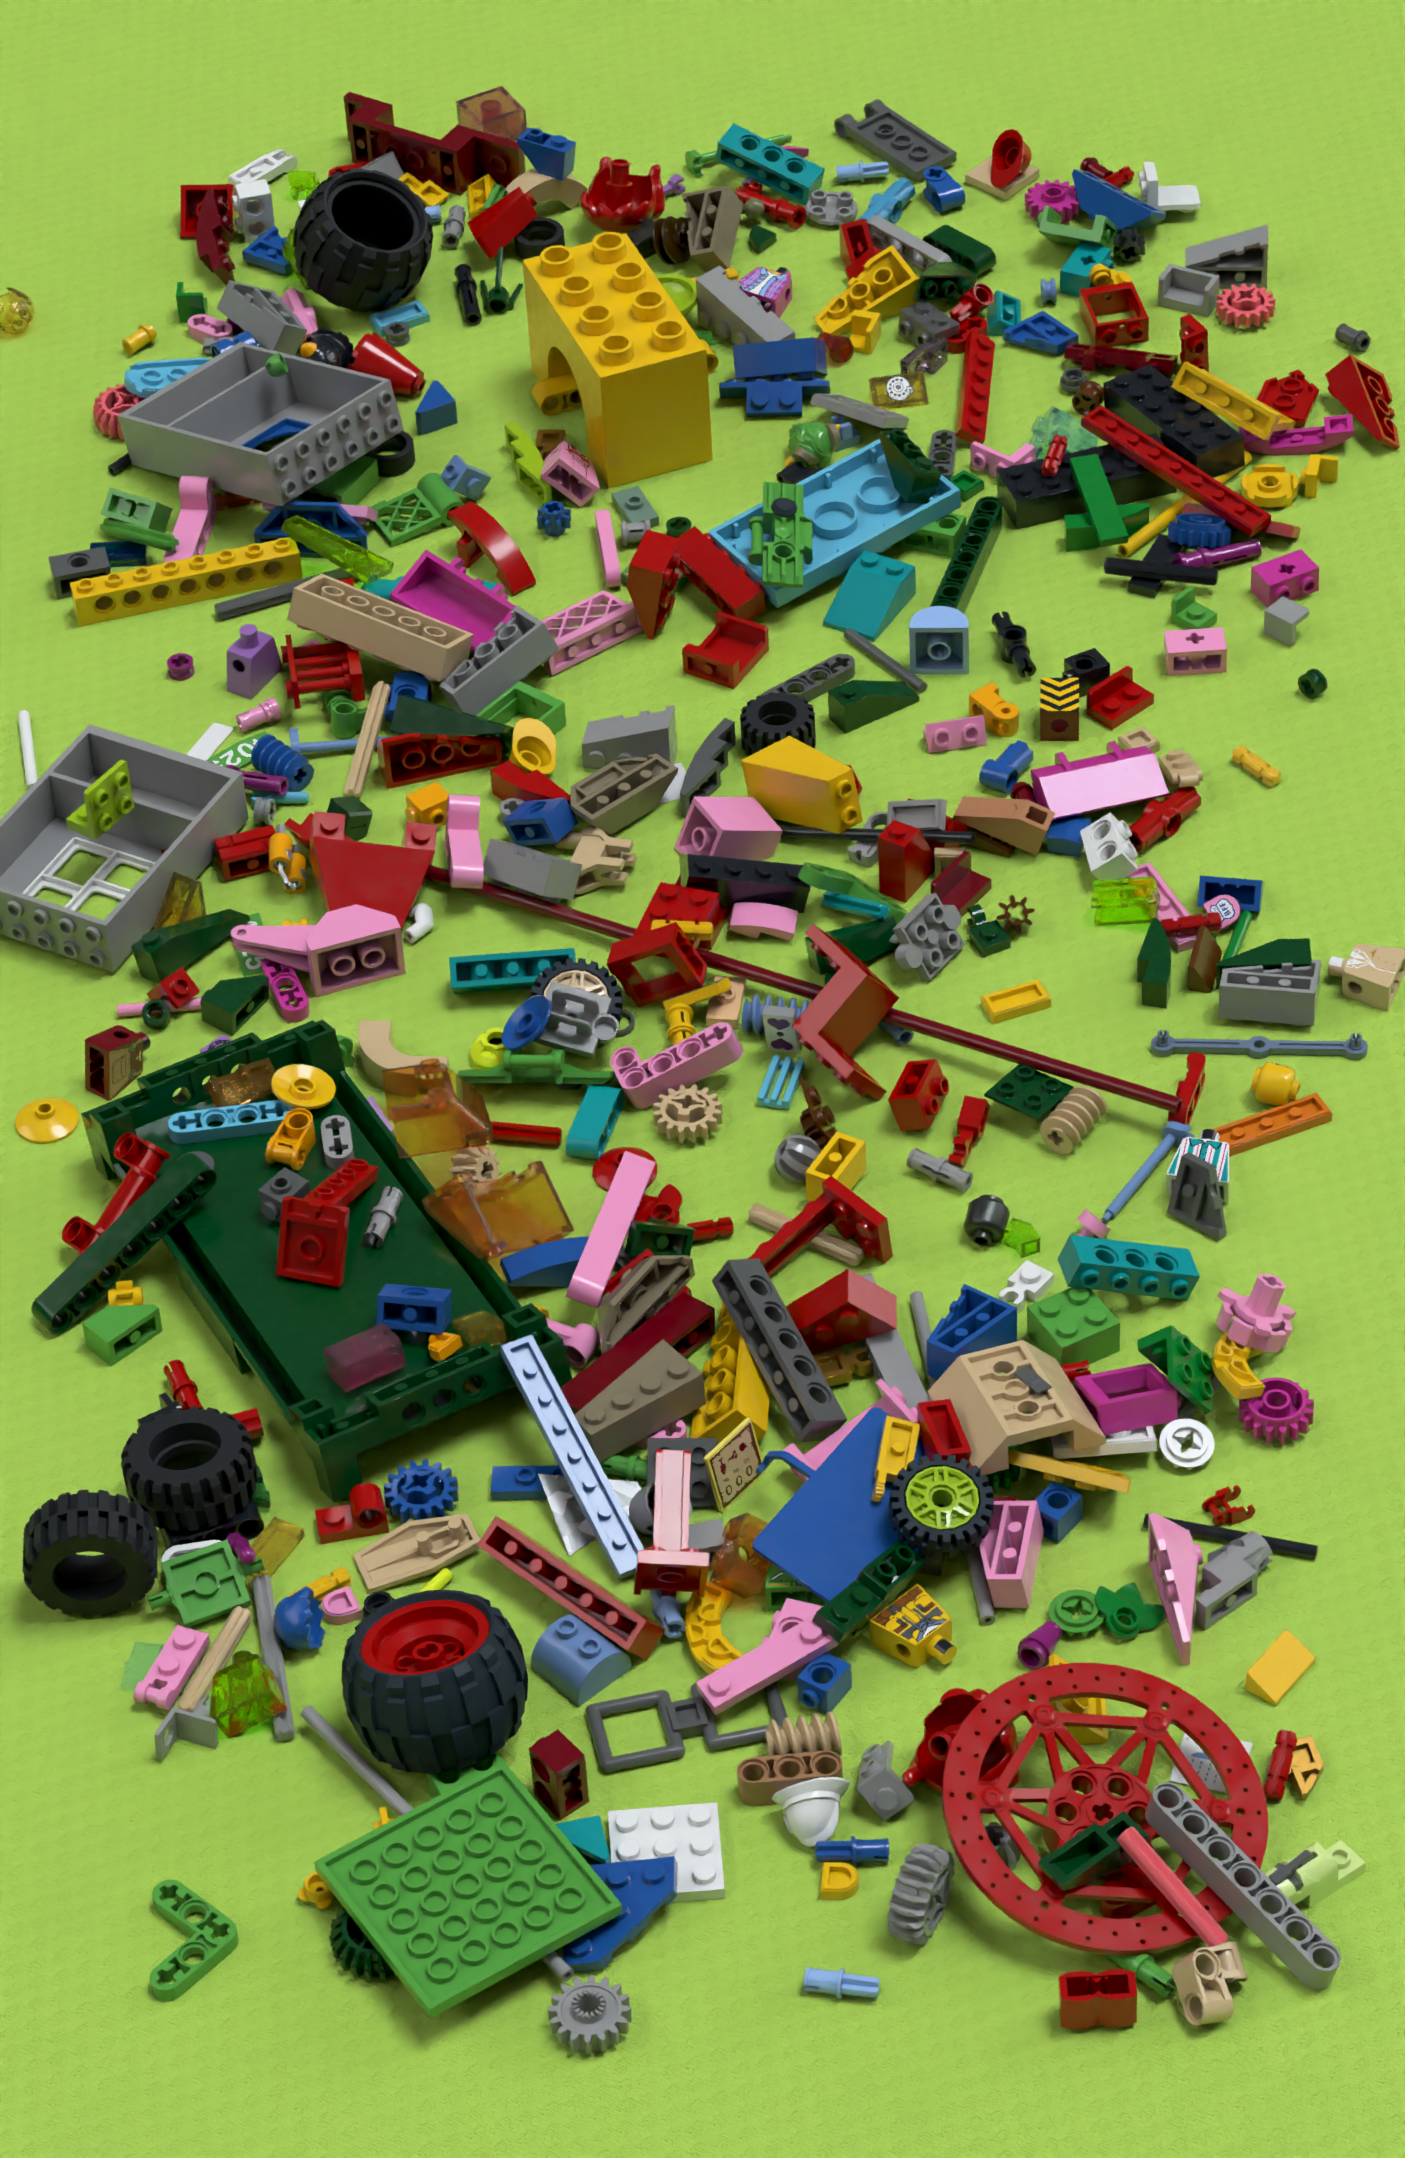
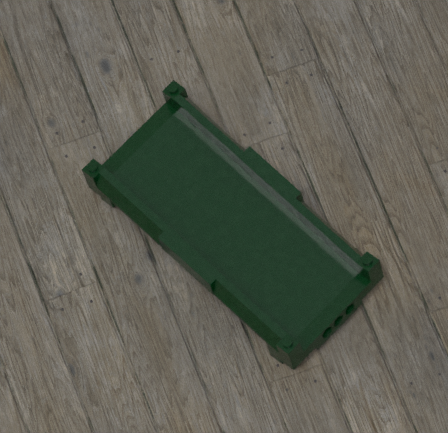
M323 1019L317 1022L312 1020L263 1041L253 1032L137 1078L138 1091L81 1113L96 1169L108 1181L111 1179L123 1181L130 1169V1166L114 1156L116 1142L127 1132L135 1134L144 1141L148 1140L172 1155L169 1160L166 1159L159 1169L156 1174L157 1180L186 1153L200 1151L209 1154L213 1158L215 1164L214 1171L217 1175L214 1187L161 1239L173 1256L182 1289L241 1375L253 1371L296 1433L297 1439L313 1460L320 1489L333 1503L349 1499V1492L352 1488L363 1483L356 1454L515 1386L516 1383L500 1354L501 1345L532 1334L559 1387L564 1386L572 1379L563 1339L548 1327L546 1315L532 1303L525 1306L520 1305L472 1241L470 1235L346 1073L336 1031ZM239 1064L238 1069L231 1073L233 1067ZM304 1064L319 1068L333 1079L336 1086L335 1096L329 1104L317 1109H306L311 1112L313 1117L316 1143L299 1171L293 1170L287 1164L279 1162L270 1164L266 1162V1147L270 1138L275 1133L190 1144L175 1143L169 1136L168 1120L171 1116L180 1112L279 1100L272 1091L271 1081L274 1073L284 1066ZM210 1076L208 1082L202 1085L203 1080ZM178 1088H181L180 1092L176 1096H173L174 1092ZM332 1115H340L348 1119L354 1159H362L367 1161L368 1165L379 1167L376 1181L346 1206L350 1208L344 1283L340 1287L276 1275L280 1223L275 1220H269L261 1213L258 1192L264 1184L284 1167L309 1180L310 1191L314 1190L336 1171L328 1167L325 1162L321 1135L322 1121ZM244 1117L240 1122L250 1123L256 1118ZM213 1121L210 1122L208 1126L218 1127L221 1126L223 1122ZM334 1130L333 1136L340 1135L339 1130ZM342 1149L335 1150L336 1155L342 1154ZM390 1186L388 1196H390L392 1188L396 1187L403 1194V1199L395 1213V1217H397L393 1227L389 1228L381 1247L376 1248L378 1238L374 1246L370 1247L364 1242L363 1235L371 1221V1210L378 1205L385 1187ZM386 1283L452 1289L451 1322L444 1332L460 1335L463 1346L445 1360L435 1361L431 1358L428 1349V1339L433 1333L376 1328L377 1295Z

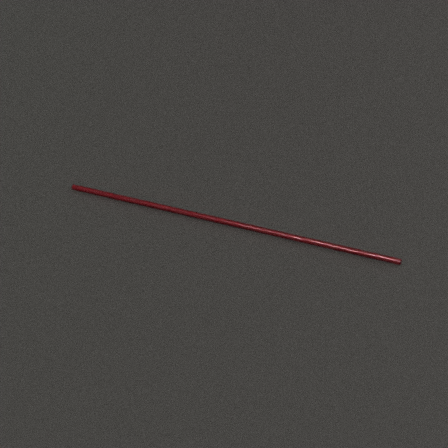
M432 865L426 880L451 887L449 871ZM484 881L482 889L455 888L619 940L632 937L636 931V928ZM696 949L709 968L814 1000L824 988L707 950ZM891 1008L881 1019L882 1022L1016 1064L1029 1066L1048 1074L1178 1114L1182 1107L1183 1099L897 1009Z

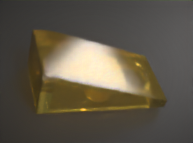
M484 1310L451 1321L452 1326L471 1347L484 1341L490 1346H494L507 1340L503 1321L498 1316Z

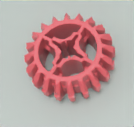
M116 384L114 388L107 387L106 392L99 393V397L94 399L93 418L97 429L102 431L103 436L110 435L111 439L120 438L121 441H124L117 415L146 398L132 394L124 385Z

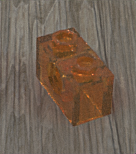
M744 1513L730 1519L723 1530L722 1536L725 1540L722 1548L717 1551L712 1559L710 1568L713 1569L709 1581L744 1599L759 1594L771 1563L752 1549L754 1539L769 1523L749 1513ZM740 1547L747 1554L746 1562L739 1555Z

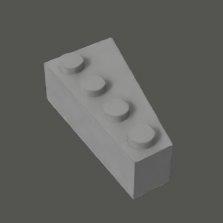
M720 265L696 278L698 324L733 345L795 339V331L772 311H764L761 301L755 296H747L741 290L743 285L736 279L730 281L725 276L726 270Z
M516 606L510 612L513 617L506 624L500 622L493 629L496 635L489 642H481L474 649L475 656L471 660H464L439 685L452 707L462 712L477 715L518 681L524 680L533 669L547 662L552 654L559 650V647L545 624L519 606Z

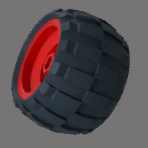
M430 1590L409 1594L381 1606L366 1616L355 1627L356 1632L348 1638L342 1661L341 1682L343 1698L348 1717L360 1740L379 1762L389 1763L393 1769L423 1774L459 1770L493 1755L504 1747L505 1743L516 1735L522 1724L521 1717L525 1712V1701L528 1695V1674L522 1645L507 1618H504L499 1608L492 1607L489 1600L479 1595L454 1590Z

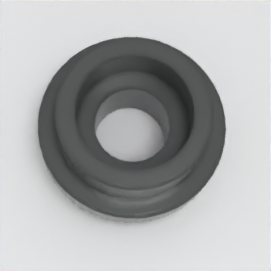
M1071 368L1063 373L1060 379V386L1070 393H1076L1081 384L1088 381V378L1083 370Z

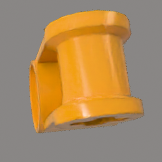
M296 1108L286 1113L277 1131L267 1144L265 1152L267 1163L274 1164L279 1162L287 1164L297 1171L303 1167L306 1157L316 1143L313 1117L309 1110Z

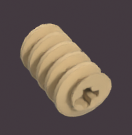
M1086 1086L1073 1088L1041 1124L1040 1133L1045 1144L1057 1154L1066 1155L1071 1153L1073 1147L1078 1145L1080 1139L1085 1137L1093 1125L1099 1121L1100 1116H1103L1107 1111V1104L1104 1098L1097 1091Z
M832 1712L826 1713L824 1723H822L818 1714H812L810 1725H808L804 1716H798L796 1727L793 1726L787 1717L783 1719L781 1729H779L774 1719L769 1720L767 1731H765L767 1756L803 1753L804 1751L814 1752L818 1751V1749L832 1751V1747H836L842 1757L839 1726Z

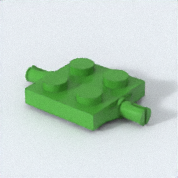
M226 1539L162 1562V1569L167 1580V1590L147 1596L152 1611L172 1603L173 1607L179 1612L184 1627L190 1628L229 1614L237 1606L243 1608L251 1606L245 1577L264 1571L265 1568L260 1556L252 1564L240 1563L233 1555L229 1542Z

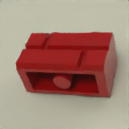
M273 825L214 839L216 859L224 881L270 871L269 841L270 837L276 833Z

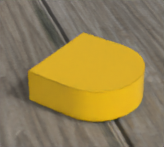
M823 1862L820 1889L821 1899L844 1900L855 1895L859 1888L857 1870L848 1863Z

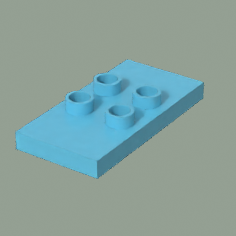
M880 439L798 482L796 485H804V516L812 521L813 561L810 565H806L805 557L803 556V588L762 585V566L752 565L748 561V554L751 551L749 520L754 516H763V502L708 531V534L719 550L724 549L736 566L741 565L753 582L757 581L762 585L766 592L765 598L778 608L827 580L843 575L864 550L874 553L884 552L896 542L918 531L919 528L960 508V489L941 474L934 498L930 497L928 503L906 502L894 488ZM763 533V542H774L772 535Z

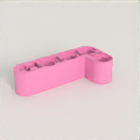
M181 476L179 482L181 511L172 533L175 539H178L179 545L175 547V551L165 552L164 563L204 554L216 518V503L211 477Z
M448 795L445 850L451 888L482 889L484 868L478 832L479 796Z
M719 1022L644 1061L641 1060L633 1047L619 1048L612 1054L610 1063L631 1104L635 1108L644 1109L657 1103L660 1094L668 1096L667 1089L672 1088L678 1091L679 1086L682 1084L686 1088L734 1063L741 1057L743 1048L732 1027L728 1023Z

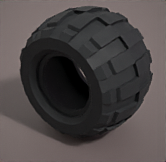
M353 168L348 169L345 173H334L322 181L307 197L296 220L293 247H295V265L299 274L308 282L307 286L316 294H319L328 300L327 302L338 307L364 313L369 310L379 312L389 309L391 305L398 303L402 298L404 299L420 282L431 258L433 226L431 216L425 211V203L408 185L380 171Z

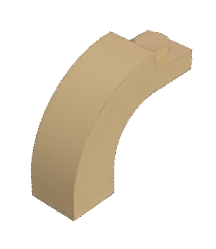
M535 168L521 174L505 188L510 193L520 186L524 193L529 191L537 204L545 200L555 199L563 202L570 209H573L579 202L582 192L585 189L588 191V188L571 173L561 181L550 176L538 174Z
M360 1020L358 1040L361 1064L364 1072L373 1083L386 1091L416 1097L418 1088L449 1089L451 1079L448 1057L410 1056L403 1054L394 1048L391 1021Z

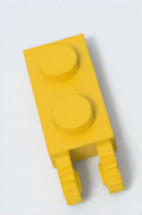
M886 1416L874 1473L876 1480L873 1487L872 1501L880 1502L885 1492V1481L893 1483L894 1479H897L899 1471L902 1468L906 1470L907 1464L914 1460L920 1424Z

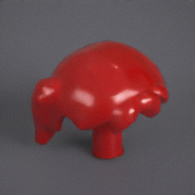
M602 157L599 163V170L589 186L588 193L585 189L580 196L581 208L586 218L602 230L617 233L633 232L640 228V223L647 218L651 220L658 219L665 210V196L660 178V165L655 164L651 166L647 176L629 174L631 163L627 160L615 159L612 161L610 157Z
M954 1688L942 1695L940 1698L941 1704L937 1705L924 1718V1737L916 1749L909 1768L902 1776V1782L906 1786L911 1787L925 1781L930 1787L941 1792L945 1761L952 1741L963 1721L972 1709L989 1694L982 1689H974L968 1692L962 1688ZM1013 1722L998 1735L985 1755L979 1774L978 1783L980 1785L994 1786L1016 1752L1017 1734ZM1019 1770L1009 1784V1789H1012L1019 1783Z

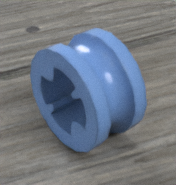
M1051 278L1049 282L1041 279L1042 304H1046L1048 300L1056 303L1055 278Z

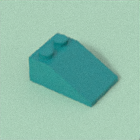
M864 550L850 566L823 620V626L842 632L852 628L865 639L875 642L916 594L915 566Z

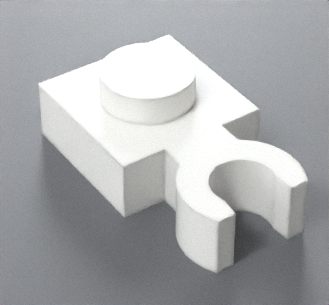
M1026 1260L1008 1278V1287L1001 1290L999 1300L1005 1303L1014 1301L1013 1306L1017 1308V1313L1024 1309V1301L1026 1299L1036 1302L1054 1284V1273Z

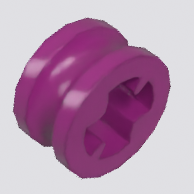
M178 653L172 655L167 660L168 673L171 679L184 681L194 675L193 658L190 655Z

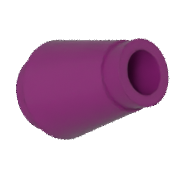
M1046 1621L1019 1642L1017 1652L1019 1661L1025 1667L1032 1670L1047 1666L1049 1664V1656L1053 1654L1062 1635L1060 1626L1055 1622Z

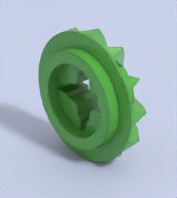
M1065 1591L1057 1595L1049 1606L1050 1621L1058 1624L1062 1631H1067L1070 1638L1074 1633H1081L1086 1637L1089 1631L1098 1632L1100 1624L1105 1622V1616L1096 1606L1095 1594L1089 1591ZM1081 1607L1082 1615L1078 1619H1073L1072 1615Z

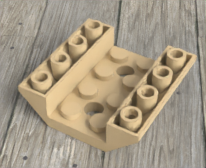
M1024 1340L958 1356L928 1390L930 1401L951 1399L972 1451L969 1462L971 1467L976 1465L981 1469L980 1476L1009 1469L1008 1447L1024 1444L1029 1441L1056 1436L1062 1433L1074 1452L1106 1444L1105 1435L1057 1360ZM1028 1366L1051 1385L1052 1388L1037 1394L1014 1375V1372Z

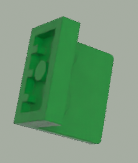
M1172 1325L1137 1340L1138 1351L1168 1376V1381L1173 1387L1205 1414L1213 1411L1211 1358L1205 1351H1201L1190 1341L1188 1336L1180 1333Z

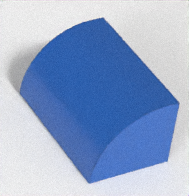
M1200 875L1197 906L1203 907V904L1217 896L1230 895L1238 901L1240 910L1260 912L1264 881Z

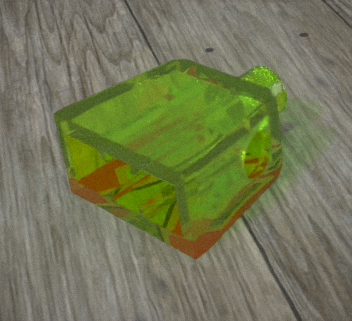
M244 1650L238 1651L232 1656V1665L217 1671L213 1676L210 1718L217 1721V1726L228 1738L287 1710L276 1675L259 1654H252Z

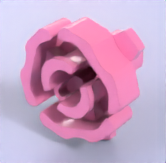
M1259 1273L1250 1296H1240L1227 1288L1221 1289L1218 1298L1223 1300L1224 1303L1216 1319L1217 1327L1222 1331H1226L1232 1316H1236L1233 1317L1226 1334L1229 1339L1243 1346L1253 1347L1264 1352H1279L1281 1347H1285L1292 1331L1289 1320L1294 1319L1296 1314L1288 1305H1278L1286 1284L1277 1276L1269 1273Z

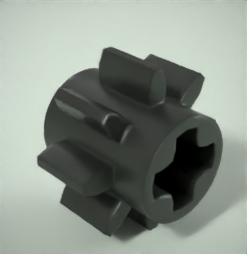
M1122 229L1119 236L1113 237L1115 245L1113 246L1114 255L1120 254L1122 262H1136L1139 254L1145 255V236H1139L1137 229Z

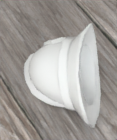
M820 1777L786 1787L776 1792L772 1800L783 1807V1815H786L784 1816V1821L789 1833L798 1838L801 1844L807 1847H814L817 1842L827 1841L832 1837L838 1823L840 1798L848 1790L850 1781L839 1777Z

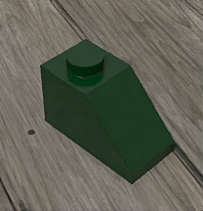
M259 975L220 980L211 990L208 989L201 998L202 1021L233 1036L269 1000V977Z

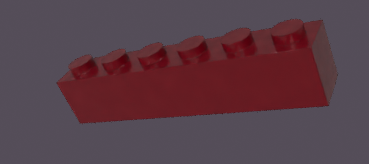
M685 1292L667 1303L663 1309L645 1320L636 1330L625 1336L618 1344L603 1353L591 1365L581 1370L573 1379L560 1387L573 1414L575 1415L662 1339L684 1358L715 1334V1308Z

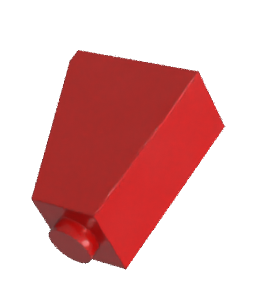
M520 186L467 222L475 240L489 259H492L498 253L499 247L504 248L538 216L534 208L537 205L536 200L529 191L524 193Z
M893 820L878 836L879 892L906 903L935 871L934 855L920 829L897 820Z

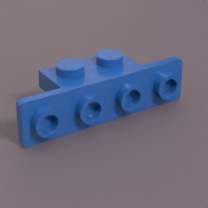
M786 378L777 382H769L766 379L741 382L740 380L731 379L719 383L720 398H747V417L802 416V397H812L813 394H831L830 381H824L821 378H811L808 381H796L795 379Z

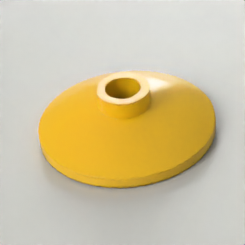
M293 1064L284 1066L274 1073L271 1081V1088L275 1096L285 1104L295 1108L317 1109L324 1107L333 1100L336 1092L333 1079L326 1072L310 1065Z
M54 1097L41 1098L28 1103L18 1112L15 1119V1127L17 1133L26 1141L36 1144L55 1143L67 1138L75 1131L79 1123V1114L76 1107L67 1100Z

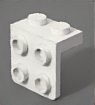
M1154 161L1143 162V171H1139L1138 179L1139 188L1141 187V197H1145L1146 204L1163 213L1168 212V210H1179L1180 212L1189 213L1201 207L1197 186H1158Z

